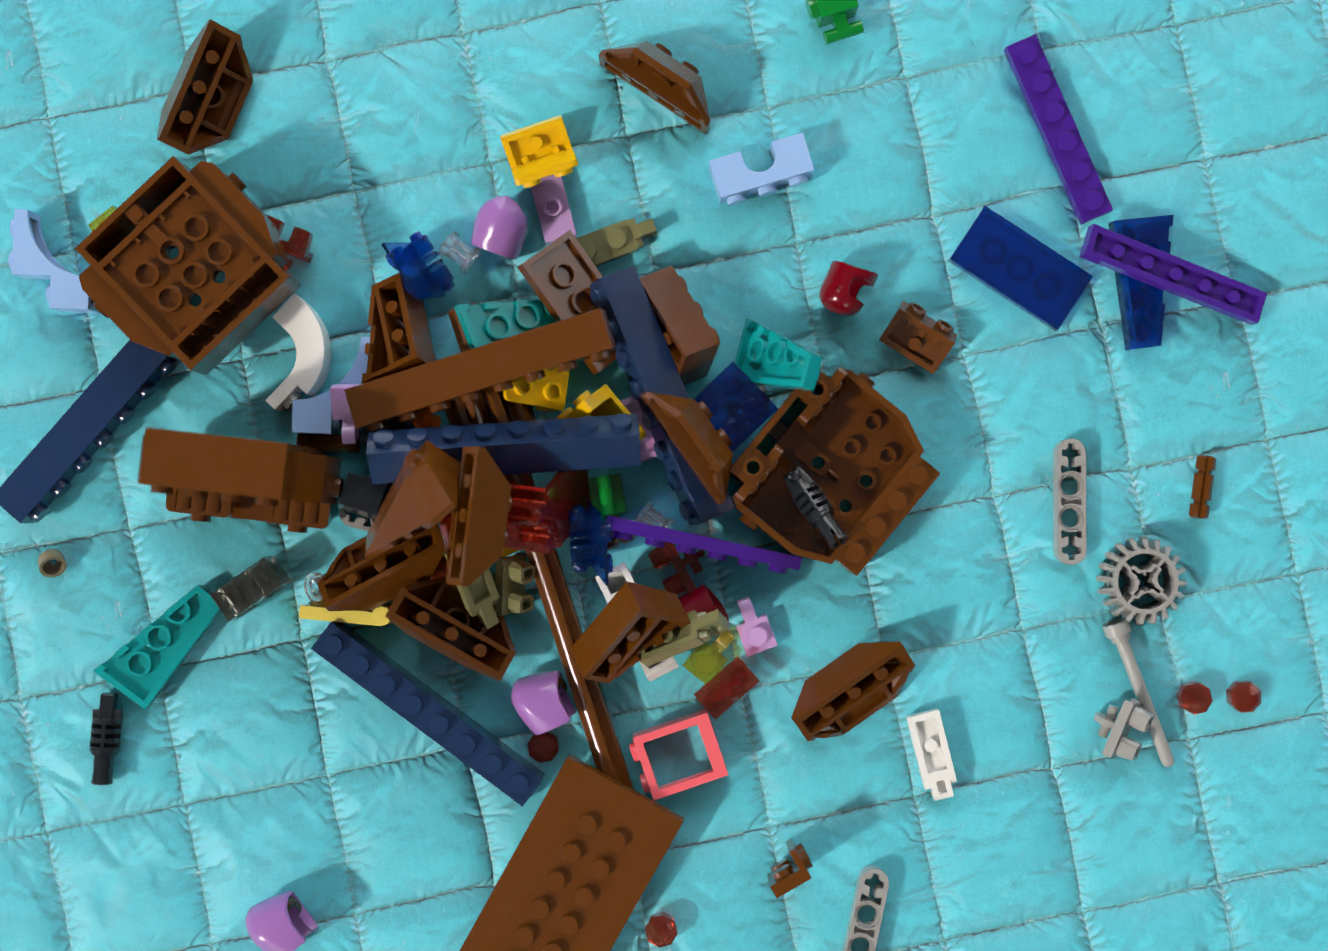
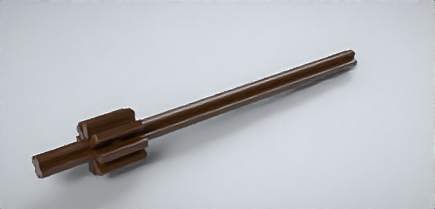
M453 308V310L448 311V315L460 352L470 350V347ZM493 389L481 392L482 398L472 402L463 403L462 399L454 401L462 425L534 421L536 419L531 405L507 401L503 397V392L494 393ZM532 474L504 475L511 485V508L529 563L535 566L534 579L596 769L634 790L599 681L583 679L571 651V647L581 637L583 631Z

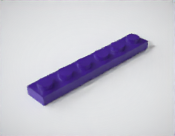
M1036 34L1006 46L1003 51L1080 225L1112 212L1111 203Z
M1096 224L1088 226L1079 255L1083 259L1250 325L1259 323L1267 293Z
M607 515L605 523L606 529L614 531L613 537L633 541V536L637 535L646 537L645 544L664 548L665 542L677 544L676 551L694 555L696 549L707 550V557L726 561L727 555L739 557L737 564L757 568L758 562L769 564L768 570L787 574L788 568L799 570L802 557Z

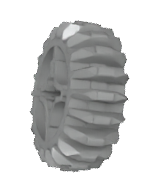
M1139 537L1137 542L1134 538H1127L1125 542L1126 547L1121 543H1116L1114 549L1117 555L1107 551L1105 557L1110 561L1109 564L1099 563L1098 565L1100 569L1106 570L1105 576H1096V581L1105 583L1104 587L1097 589L1098 594H1108L1102 602L1103 605L1107 607L1114 605L1111 614L1114 616L1122 614V621L1127 620L1128 623L1133 618L1135 624L1143 625L1145 619L1148 623L1155 624L1157 622V615L1163 619L1168 618L1166 607L1171 610L1178 609L1177 604L1173 601L1174 598L1183 599L1185 597L1182 592L1178 591V587L1188 584L1187 581L1180 580L1178 575L1186 572L1185 568L1175 567L1181 558L1178 555L1169 557L1172 548L1170 546L1161 547L1160 540L1153 539L1149 543L1147 537ZM1139 554H1146L1152 557L1148 563H1143L1139 568L1126 562ZM1161 570L1164 577L1163 588L1158 583V575ZM1119 573L1125 579V586L1121 592L1118 585ZM1136 575H1144L1142 580L1147 587L1139 586L1140 581ZM1143 594L1153 596L1156 599L1144 607H1134L1131 605L1134 599H1139Z

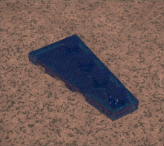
M1174 215L1115 220L1108 223L1109 230L1170 254L1171 242L1168 241L1169 227L1173 226ZM1114 271L1125 351L1161 346L1165 304L1162 303L1164 290Z

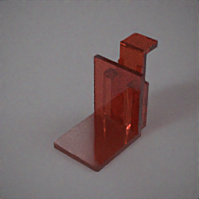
M587 469L558 471L545 488L510 484L512 507L507 518L508 541L504 548L550 554L555 547L560 548L592 506ZM452 511L439 523L446 550Z

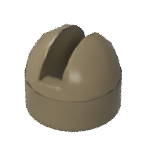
M47 549L38 557L39 571L45 577H57L66 570L65 557L59 550ZM54 559L58 563L54 565L51 560Z

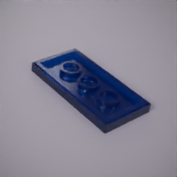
M987 206L982 208L948 260L1054 331L1060 328L1093 277Z

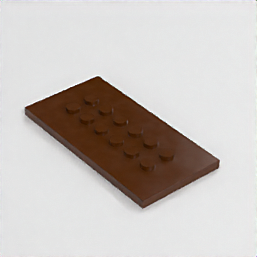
M568 754L459 951H610L684 822V817Z

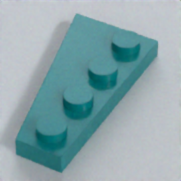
M528 299L503 303L485 302L475 305L458 304L454 307L470 349L556 322L541 300L529 301Z
M746 318L730 380L742 384L814 391L815 384L820 376L822 357L764 325Z
M196 585L167 609L162 616L145 627L139 635L128 644L122 646L105 663L100 664L93 672L144 710L150 708L225 607L226 603L202 585Z

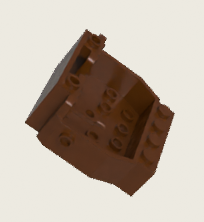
M172 156L75 248L90 264L79 275L82 290L94 301V307L103 316L110 318L132 342L179 359L191 371L207 375L289 298L301 284L285 269L284 266L288 263L276 225L243 191L247 187L246 184L234 172L228 176L215 164L202 160L193 169H190L176 157ZM177 247L179 254L176 258L171 259L170 251ZM224 272L226 274L225 281L217 283V275ZM196 295H200L201 303L194 307L192 299Z
M840 366L829 377L820 371L815 388L822 393L821 395L816 396L811 391L794 389L732 464L730 476L741 485L731 498L736 510L743 514L740 520L754 532L757 528H760L791 554L833 564L835 561L847 572L857 576L941 473L920 457L924 450L907 415L872 387L875 383L862 372L856 375L853 371L843 369ZM796 398H799L807 407L787 428L779 419ZM769 434L777 442L765 456L756 447ZM814 457L822 458V468L816 469L812 466ZM750 461H755L759 464V471L756 474H750L747 471L746 467ZM800 466L819 485L834 507V518L849 537L847 542L842 545L837 536L833 535L839 548L833 550L829 548L828 543L818 528L808 524L792 500V495L783 475L793 468ZM863 475H868L871 478L870 486L863 487L860 484V478ZM843 500H847L851 504L850 510L846 513L842 512L839 508L840 502Z
M146 427L145 435L142 438L137 483L151 485L150 492L167 494V510L191 514L190 520L211 522V516L285 524L288 525L287 531L307 533L308 527L325 529L330 525L332 504H337V498H340L344 485L343 478H340L342 458L326 456L327 451L282 442Z

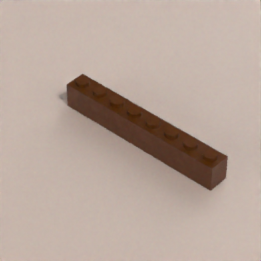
M599 308L344 389L355 428H367L368 432L380 431L388 428V421L397 418L400 423L408 422L419 418L418 412L429 408L431 413L451 408L449 403L451 401L462 399L463 403H468L481 399V392L493 389L494 393L504 392L514 388L513 382L525 379L526 383H532L546 378L545 372L556 368L558 373H564L578 368L577 362L588 358L591 363L610 358L609 352L617 350L606 311Z

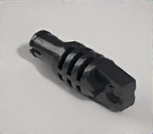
M800 466L793 468L783 475L792 495V500L808 524L818 528L828 543L831 550L839 548L833 535L837 536L842 545L845 544L849 537L834 518V507L819 485Z
M102 693L99 709H93L89 749L91 754L94 755L91 784L110 785L113 783L114 755H118L120 751L123 710H117L118 693Z

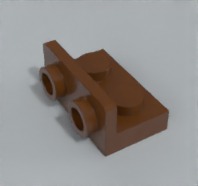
M902 301L897 312L881 334L879 341L934 374L955 344L957 334L953 332L954 328L941 319L935 321L927 316L926 310L914 302L908 304Z
M792 838L786 841L793 860L789 861L787 858L780 860L771 866L772 872L767 874L770 888L776 898L812 879L809 868L813 867L811 859L802 843L795 845Z

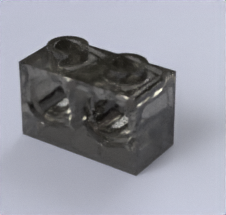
M268 556L257 561L211 593L210 596L229 622L242 618L291 584L292 581L275 556Z

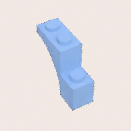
M14 209V218L10 222L13 249L8 257L9 267L12 270L11 274L24 279L50 280V284L46 288V299L51 309L60 312L100 314L93 305L94 301L82 290L79 275H75L62 267L50 253L42 234L41 216L26 209Z
M361 337L356 360L350 371L338 384H362V373L367 372L368 355L365 354V344L370 343V337ZM330 390L312 398L293 400L292 433L335 435L338 434V428H342V420L332 419Z

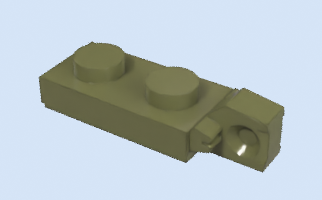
M635 218L620 221L576 239L594 265L598 267L638 252L639 248L645 246L643 239L656 235L657 229L653 219L636 224Z
M489 568L468 587L457 585L464 606L470 616L474 617L476 615L479 623L484 624L487 629L499 623L493 605L498 603L497 599L500 597Z
M718 609L709 613H697L695 610L686 613L691 623L683 629L678 625L664 635L665 641L659 647L652 644L646 650H642L640 653L641 662L648 667L700 646L704 642H708L711 640V636H717L728 630L727 618Z

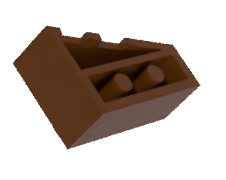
M673 266L640 277L683 384L686 385L706 377L720 345L719 335L706 321L700 304L691 297L683 277L678 276Z
M397 273L372 285L368 316L371 334L370 343L365 344V354L368 355L367 372L362 373V384L436 361L420 287L401 273Z
M626 581L571 647V651L583 679L610 683L641 660L639 654L642 650H646L652 644L659 647L665 641V634L678 625L683 629L691 622L676 593Z

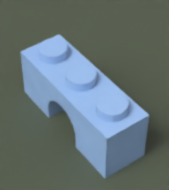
M803 132L771 142L770 153L773 165L763 172L750 170L743 161L741 151L710 160L708 168L719 204L727 202L728 206H734L747 200L746 196L758 193L759 197H763L777 192V187L789 184L790 187H797L807 183L808 178L813 174L814 167Z

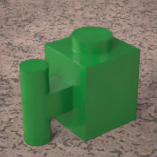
M806 0L810 19H816L818 28L833 24V29L823 32L826 45L864 33L861 20L848 23L847 20L848 18L855 17L859 7L857 0Z
M608 474L588 478L593 516H601L602 523L606 522L607 515L621 518L620 513L627 512L621 474Z

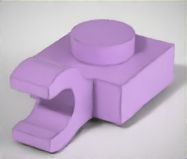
M336 384L330 387L332 419L342 420L341 434L343 444H356V439L360 438V429L355 428L344 389L360 384Z
M749 596L736 600L744 622L735 626L747 657L778 646L767 615L763 614L756 617Z

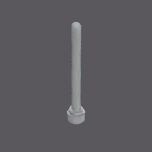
M1122 618L1106 622L1102 625L1106 638L1110 639L1112 644L1117 646L1136 698L1142 702L1140 707L1154 715L1149 732L1161 763L1165 767H1171L1175 762L1129 643L1131 638L1130 632L1132 631L1130 624L1127 620L1122 621Z

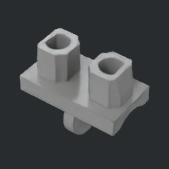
M1131 698L1130 701L1124 700L1117 719L1115 717L1119 708L1109 705L1106 714L1096 712L1093 719L1101 724L1098 735L1107 738L1110 729H1112L1103 749V755L1109 758L1119 756L1129 760H1135L1138 757L1142 743L1127 737L1129 731L1133 727L1145 733L1149 730L1154 719V715L1140 707L1142 702Z

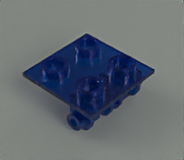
M417 231L409 237L411 242L381 244L387 253L386 259L388 263L399 271L405 280V289L417 300L447 296L445 292L455 287L453 283L454 277L447 266L442 265L444 263L442 259L427 266L428 263L439 255L437 251L431 252L435 248L427 235H422L420 231Z
M734 361L694 398L697 403L703 401L713 415L710 422L716 430L722 428L730 438L732 445L728 448L731 452L738 448L778 410L769 397L756 386Z
M590 501L587 502V510L583 506H574L571 508V513L568 514L569 537L576 539L570 541V547L572 548L570 549V564L574 567V571L578 573L586 572L587 567L592 566L605 586L609 585L608 573L613 572L612 557L607 552V542L612 540L611 525L609 522H606L601 511H598Z

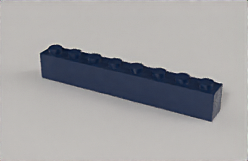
M633 265L599 278L590 284L591 300L596 308L606 311L617 347V362L623 370L625 369L630 381L628 383L629 391L632 397L638 400L642 410V422L653 436L655 441L654 451L657 457L663 461L668 472L666 479L670 488L678 496L680 501L679 510L682 517L691 526L702 524L735 509L728 490L724 503L719 505L713 500L639 395L644 391L689 398L635 266Z
M129 340L0 486V506L19 523H34L42 520L50 510L48 506L55 498L63 496L70 489V481L77 473L84 472L93 461L91 457L98 449L105 448L113 440L114 434L112 433L120 424H126L136 412L134 408L139 402L148 399L156 391L157 386L155 384L163 375L167 376L174 371L178 365L177 359Z
M637 413L368 432L366 450L372 484L394 483L408 453L413 449L420 448L427 440L453 457L459 464L462 460L461 452L463 446L485 447L503 475L641 466Z
M330 622L311 649L522 807L542 781L545 775L543 771L343 622Z

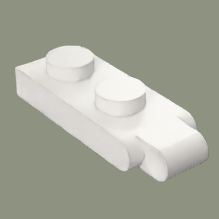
M933 709L906 716L924 789H931L934 801L954 797L951 784L956 783L957 779L940 711Z

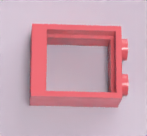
M707 709L633 733L634 742L629 744V748L634 762H641L644 773L639 775L645 794L651 792L653 800L728 776ZM698 725L712 769L658 786L644 743Z

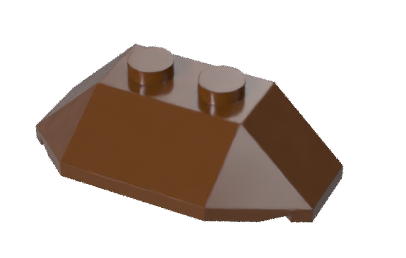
M208 19L187 50L164 103L157 134L158 141L189 155L229 139L253 83V77L239 34Z
M648 41L604 49L600 52L598 56L601 66L702 133H708L710 130V117L702 77L698 75L699 71L696 67L686 61H683L681 64L671 57V51L659 43H656L654 46Z
M649 391L639 394L713 500L719 505L724 503L733 460V453L728 448L732 445V442L722 428L719 430L714 428L710 422L713 415L703 401L697 403L694 399Z
M463 446L461 452L462 460L459 464L457 507L451 513L447 546L448 572L446 584L465 587L471 585L503 556L504 547L508 541L506 527L508 513L512 507L511 485L486 448L480 446Z
M436 524L429 529H425L422 526L415 529L414 537L408 540L400 537L393 548L372 559L365 557L367 536L343 548L329 566L325 576H322L317 582L325 608L328 611L373 610L394 599L401 587L430 580L447 549L438 525Z
M446 576L401 587L385 615L387 619L407 635L462 666L498 681H501L516 653L504 616L497 615L499 623L487 629L484 624L479 623L476 615L474 617L470 616L464 606L457 585L446 584Z
M900 641L858 643L805 680L791 718L807 741H814L816 738L844 735L894 700L904 686L908 674L913 671L916 665Z

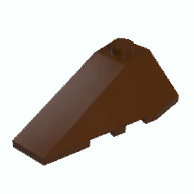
M428 440L420 448L413 449L408 453L367 533L365 557L372 559L393 548L400 537H404L407 540L414 537L415 529L421 526L425 529L433 527L457 507L459 462Z

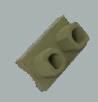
M523 552L499 558L496 564V573L491 574L500 597L497 599L498 603L495 604L496 615L505 616L511 613L522 614L533 609L534 597L531 594L525 593L526 584L532 582L535 578V566L527 562V554Z

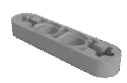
M1070 438L1058 442L1053 450L1054 556L1059 562L1074 565L1084 559L1087 550L1086 451L1080 441ZM1068 444H1070L1071 450H1076L1077 452L1076 457H1071L1070 467H1077L1078 472H1061V467H1068V457L1062 456V450L1067 449ZM1067 476L1075 478L1078 484L1076 492L1072 495L1064 493L1061 488L1062 480ZM1069 508L1076 511L1078 515V521L1072 527L1065 526L1061 520L1062 513ZM1061 531H1078V537L1071 536V545L1077 547V553H1073L1071 559H1069L1068 554L1062 552V548L1067 547L1069 544V536L1061 537Z
M869 865L864 867L859 873L842 951H852L851 943L858 937L868 940L869 947L867 951L876 950L889 888L888 877L878 866ZM873 874H877L879 881L882 882L881 885L876 884L873 890L874 898H879L878 901L869 897H861L862 894L869 896L870 887L865 880L866 878L871 879ZM870 905L875 909L876 914L871 921L863 922L858 918V911L862 906Z

